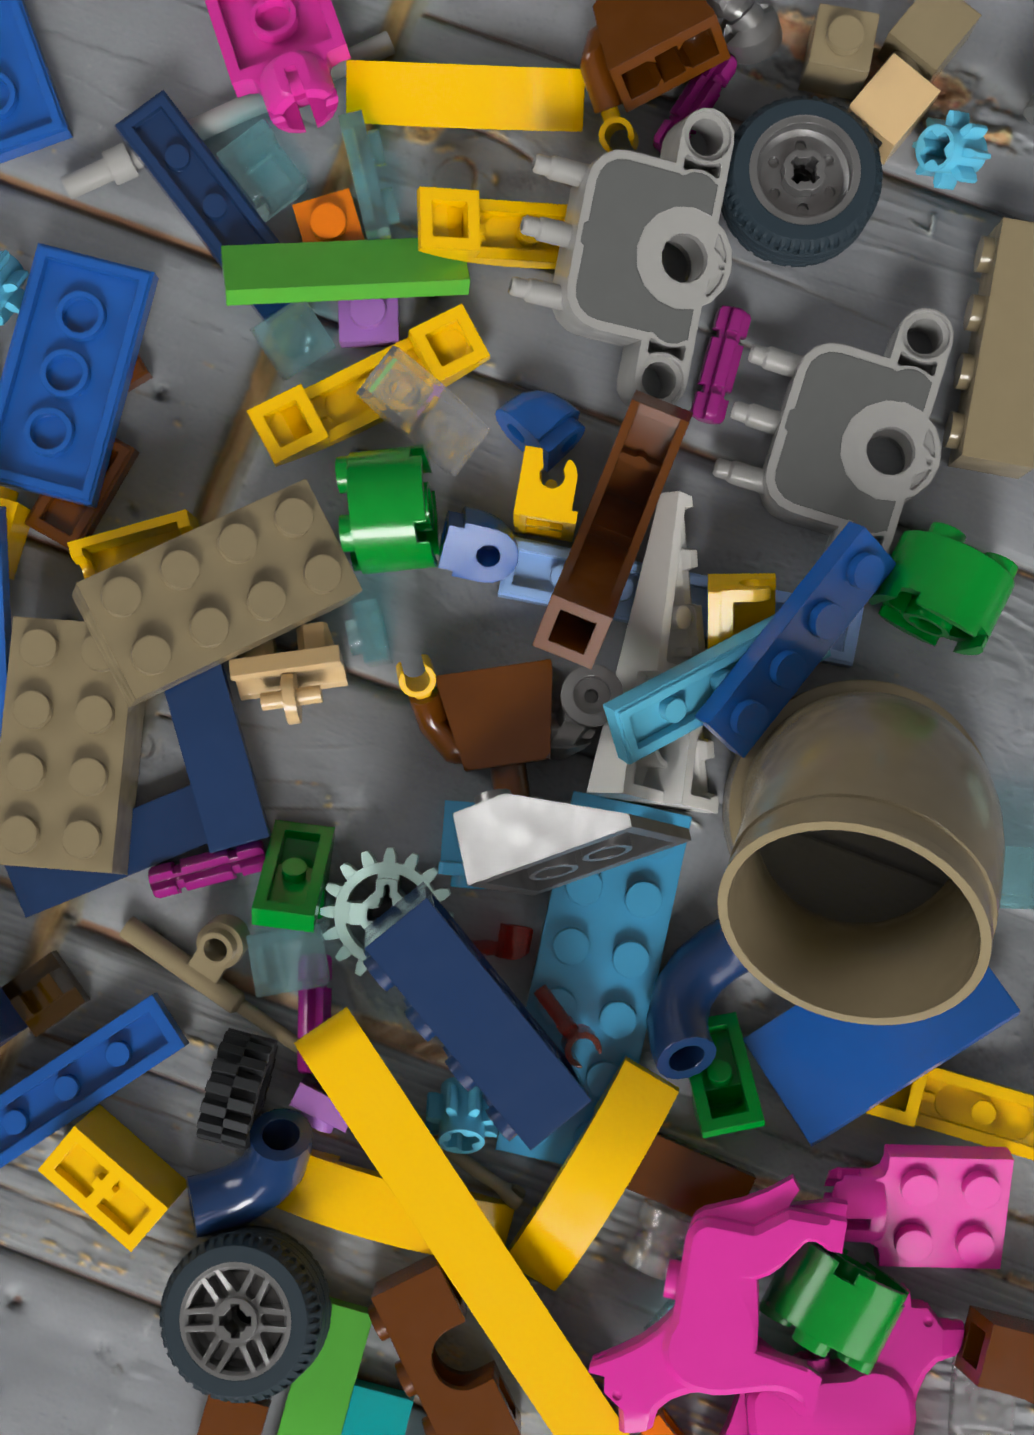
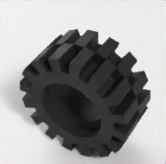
M228 1028V1031L224 1034L223 1042L221 1041L217 1058L213 1061L211 1076L207 1080L205 1087L206 1093L199 1111L201 1114L197 1122L198 1130L196 1135L198 1138L245 1151L249 1148L250 1129L254 1121L260 1117L262 1107H264L266 1101V1093L272 1079L271 1074L275 1066L278 1040Z

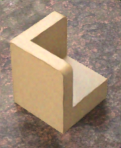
M893 53L851 102L848 112L852 111L857 118H860L862 125L867 126L869 132L882 142L879 152L881 162L884 165L928 114L940 90L898 55Z

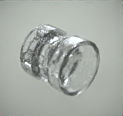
M644 1198L638 1213V1220L642 1229L638 1230L637 1235L628 1238L621 1258L637 1270L665 1281L669 1259L682 1261L683 1245L685 1244L688 1226L692 1217L649 1198Z

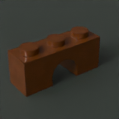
M429 1255L377 1281L371 1296L373 1304L367 1307L368 1314L379 1338L382 1341L390 1338L400 1360L395 1362V1369L408 1397L417 1394L427 1414L426 1417L422 1418L425 1434L521 1435V1414L495 1360L475 1370L458 1371L447 1366L436 1352L435 1343L438 1338L446 1331L466 1322L467 1304L435 1256Z

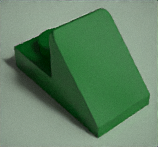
M275 819L252 904V925L314 933L317 919H322L323 915H320V908L326 904L327 890L325 888L329 882L335 827Z
M731 1012L709 1017L710 1036L717 1049L715 1059L701 1073L688 1078L693 1111L702 1137L708 1138L765 1126V1119L737 1013Z

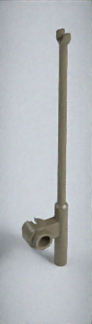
M221 914L211 919L198 933L196 940L197 950L193 957L134 916L125 924L119 934L122 939L227 1012H237L297 1054L294 1042L298 1040V1036L245 1000V994L222 978L226 970L234 966L243 957L251 944V934L243 920L230 914ZM432 1135L438 1143V1135ZM442 1149L450 1161L497 1192L509 1208L516 1210L521 1206L526 1195V1191L521 1186L505 1182L467 1154H456Z

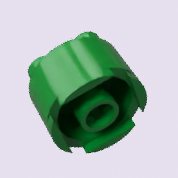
M423 444L350 452L348 456L336 457L335 472L337 486L340 494L347 493L349 514L339 515V536L343 552H350L353 570L361 571L366 575L438 567V561L435 556L439 555L440 546L435 491H431L429 482H423V474L432 473L426 446Z
M933 522L928 531H905L900 536L891 554L896 565L869 599L870 604L874 605L882 602L883 604L878 614L897 629L922 642L936 646L939 638L944 637L957 642L953 650L955 653L963 655L981 654L1014 589V577L1018 571V566L1002 555L992 552L982 553L964 544L967 539L965 534L945 523Z
M807 1242L781 1268L776 1270L759 1303V1310L770 1319L784 1326L790 1327L791 1324L794 1325L796 1329L792 1339L807 1350L821 1357H826L832 1348L837 1351L836 1356L844 1363L861 1373L869 1375L905 1307L904 1303L909 1291L894 1278L871 1263L866 1262L864 1265L847 1255L849 1251L843 1248L841 1254L828 1251L817 1242Z

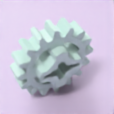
M388 847L386 849L383 862H377L370 850L362 852V869L358 870L348 862L344 863L340 869L343 876L347 879L345 884L330 882L325 888L337 899L335 904L320 908V915L334 918L335 926L323 934L324 939L334 940L340 938L343 946L339 949L335 958L340 962L347 959L350 955L355 956L358 959L355 974L359 976L367 970L363 963V960L367 957L363 952L365 950L364 946L355 938L349 924L361 925L365 930L366 927L373 923L378 917H372V909L378 908L383 904L384 896L388 894V885L390 886L389 898H392L393 906L406 896L405 892L401 889V875L410 879L417 886L424 881L440 902L451 895L449 888H439L436 890L433 888L431 882L438 874L436 867L428 869L423 874L416 869L419 863V854L413 852L406 859L405 863L397 862L395 847ZM378 874L376 891L366 900H350L353 891L364 879ZM448 911L450 915L454 918V913Z

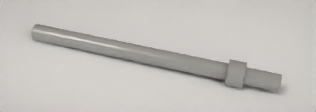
M386 31L348 47L351 57L348 60L381 61L395 54L393 44ZM346 60L332 67L331 77L333 82L346 76ZM248 94L237 97L187 121L203 141L267 112V109L260 94ZM122 142L102 151L104 158L62 176L61 180L69 197L73 200L110 182L115 181L117 186L137 178L139 177L137 170L144 168V166L129 147L126 148Z

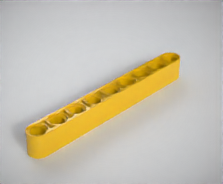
M345 1007L295 1041L294 1044L552 1434L630 1435L629 1433L619 1431V1417L588 1373L584 1364L348 1007Z

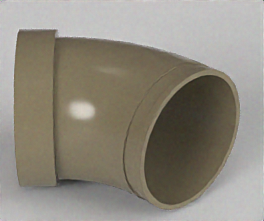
M846 680L821 685L792 697L744 758L735 754L727 775L722 801V821L730 858L722 876L717 899L718 916L724 936L739 961L763 985L789 1002L816 1014L840 1021L867 1025L906 1024L942 1014L966 999L983 979L992 953L993 938L1000 910L1005 862L1003 816L999 797L982 755L963 726L949 712L926 696L900 685L876 680ZM844 830L859 832L895 842L914 851L936 865L950 878L933 897L906 914L880 922H842L813 913L789 897L771 876L764 864L759 849L779 838L806 831Z

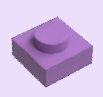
M399 298L338 301L339 343L341 348L389 347L400 341Z
M306 1075L300 1082L289 1105L300 1110L301 1114L308 1119L312 1128L331 1134L333 1129L336 1128L345 1133L348 1125L316 1077Z

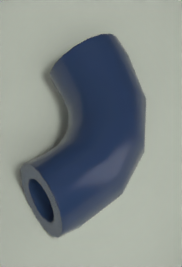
M719 918L704 926L677 948L655 981L646 1024L650 1050L656 1067L661 1075L669 1079L689 1078L701 1073L710 1066L715 1059L717 1050L710 1036L708 1024L711 1006L722 990L737 978L749 972L729 946L722 931Z
M287 1108L273 1109L263 1113L254 1121L250 1129L249 1148L241 1157L224 1167L186 1177L188 1199L196 1238L247 1224L281 1204L296 1188L306 1172L312 1152V1127L306 1117L297 1111Z

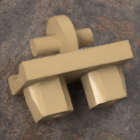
M326 622L303 624L297 628L298 650L277 653L276 640L274 638L238 655V659L229 660L230 678L236 682L241 701L260 698L262 711L284 708L288 724L293 725L302 723V705L323 703L322 689L348 686L347 669L339 645L334 644Z

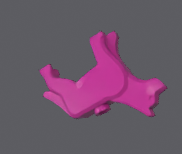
M791 1174L762 1190L743 1197L705 1205L696 1210L688 1226L682 1261L669 1259L663 1297L675 1300V1305L659 1321L644 1332L617 1346L594 1354L590 1362L588 1373L604 1376V1393L619 1407L620 1432L638 1433L647 1431L653 1427L657 1411L660 1407L671 1399L697 1392L710 1395H731L769 1391L784 1400L799 1416L814 1417V1411H817L822 1375L811 1366H808L806 1360L779 1352L758 1336L759 1279L769 1276L781 1268L807 1242H817L828 1251L842 1254L847 1227V1200L830 1197L826 1199L793 1201L800 1191V1185L794 1174Z
M909 1291L904 1303L905 1307L869 1375L857 1371L840 1359H831L830 1353L826 1357H821L809 1350H804L793 1355L794 1357L806 1360L808 1366H811L822 1375L817 1411H814L813 1418L799 1416L784 1400L769 1391L735 1394L727 1419L719 1435H914L916 1424L915 1405L918 1391L926 1374L937 1362L956 1356L960 1351L965 1330L964 1322L961 1319L938 1317L927 1302L920 1299H911Z

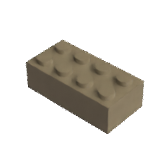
M303 479L77 582L72 598L130 708L348 603L363 590L307 479Z
M13 616L0 738V865L128 875L133 808L136 805L146 700L130 708L128 707L85 621Z

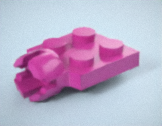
M205 0L232 86L238 98L248 94H260L263 97L272 123L278 129L288 133L306 132L299 108L310 105L318 128L326 124L334 116L339 101L331 77V70L338 63L351 59L331 0Z
M885 1144L884 1155L880 1163L873 1167H836L829 1170L824 1186H834L832 1192H824L823 1199L833 1197L847 1200V1227L844 1242H866L874 1245L873 1253L878 1266L1000 1269L1014 1158L1008 1147Z

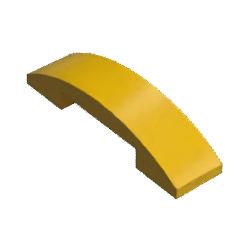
M346 60L347 123L583 132L585 83L580 69Z
M419 186L417 189L418 251L447 259L484 265L555 269L560 246L536 241L534 237L522 235L520 225L522 218L526 215L537 218L544 216L564 222L568 204L479 199V190Z
M460 304L409 329L407 338L305 389L299 384L247 410V414L275 467L344 441L416 405L488 361L490 354L463 304Z
M627 1056L624 1058L597 1102L591 1120L537 1208H532L508 1248V1251L524 1274L553 1291H556L590 1246L631 1181L679 1093L678 1086Z
M936 1067L866 1112L867 1114L910 1127L920 1126L987 1147H1008L1011 1154L1034 1161V1094Z
M312 1149L306 1172L301 1182L281 1204L276 1206V1208L348 1234L433 1255L379 1172L340 1162V1156ZM469 1191L505 1245L514 1209L509 1208L501 1199Z

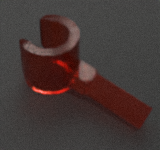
M500 923L497 941L484 939L472 940V942L483 955L516 960L529 953L533 929L522 925Z
M546 984L533 993L557 1025L556 1028L562 1035L561 1047L571 1065L576 1068H583L576 1055L571 1051L573 1044L579 1039L586 1038L591 1040L599 1054L602 1053L601 1043L594 1030L587 1025L576 1024Z

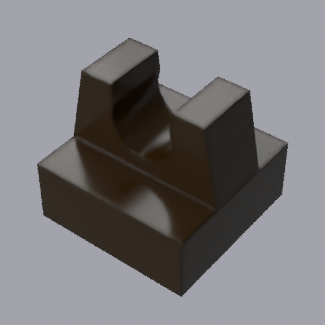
M57 950L50 952L1 987L35 1037L42 1035L91 1000Z

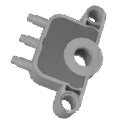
M714 108L699 109L676 123L666 133L660 158L631 150H613L603 154L590 164L557 155L547 156L543 154L535 155L532 162V171L535 174L546 176L548 180L571 185L572 187L564 222L544 216L537 218L526 215L522 218L520 225L522 235L534 237L536 241L560 246L553 283L535 278L524 279L515 276L510 280L508 293L511 296L522 298L525 302L552 308L556 320L568 332L580 337L622 346L623 351L617 376V392L621 401L627 407H629L636 390L646 393L642 385V375L647 367L653 369L661 381V389L656 398L675 404L683 396L688 382L702 306L711 303L725 289L732 271V249L725 230L718 223L734 146V130L729 119L722 112ZM690 130L697 131L705 139L707 145L705 156L697 153L692 148L689 141ZM665 244L677 247L684 254L687 262V274L683 283L672 279L664 270L662 251Z
M921 308L914 310L904 318L888 341L884 356L837 343H826L816 346L804 356L772 346L752 345L748 355L750 363L791 379L788 383L780 411L755 403L746 404L737 401L734 402L730 413L732 420L742 422L747 427L773 434L763 467L759 468L736 460L731 462L719 458L715 462L712 474L715 477L726 480L729 484L758 492L762 505L773 517L798 527L828 535L824 552L846 524L851 521L864 526L889 554L903 505L931 483L940 466L942 445L937 429L930 421V416L953 344L954 331L951 322L943 313L935 309ZM919 331L927 335L932 343V353L919 354L914 351L908 343L907 332ZM886 439L896 445L903 459L902 470L899 474H883L871 465L867 456V444L870 440Z

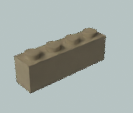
M1003 217L988 236L982 235L976 249L973 270L982 274L978 295L972 294L970 296L964 315L963 329L971 331L968 353L962 352L956 364L953 388L961 390L958 411H951L948 416L943 435V447L951 448L949 467L1019 479L1034 469V223Z

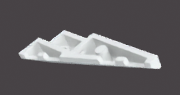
M681 491L661 493L657 503L616 670V676L622 684L623 693L705 651L702 606L692 604L689 570L698 567L697 550L687 548L684 519L685 510L693 507L692 496ZM607 722L602 727L586 793L633 804L718 814V795L708 793L706 760L715 758L714 743L712 740L704 739L703 726L629 765L618 758Z

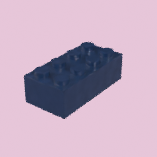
M424 881L365 928V950L363 952L367 958L363 960V963L369 973L386 992L394 986L398 988L405 997L403 1001L408 1008L404 1013L410 1023L427 1042L435 1036L439 1038L444 1045L442 1048L448 1056L445 1063L449 1070L468 1092L475 1086L480 1088L483 1092L482 1097L489 1106L485 1110L488 1117L508 1141H511L518 1135L531 1151L592 1101L577 1069Z

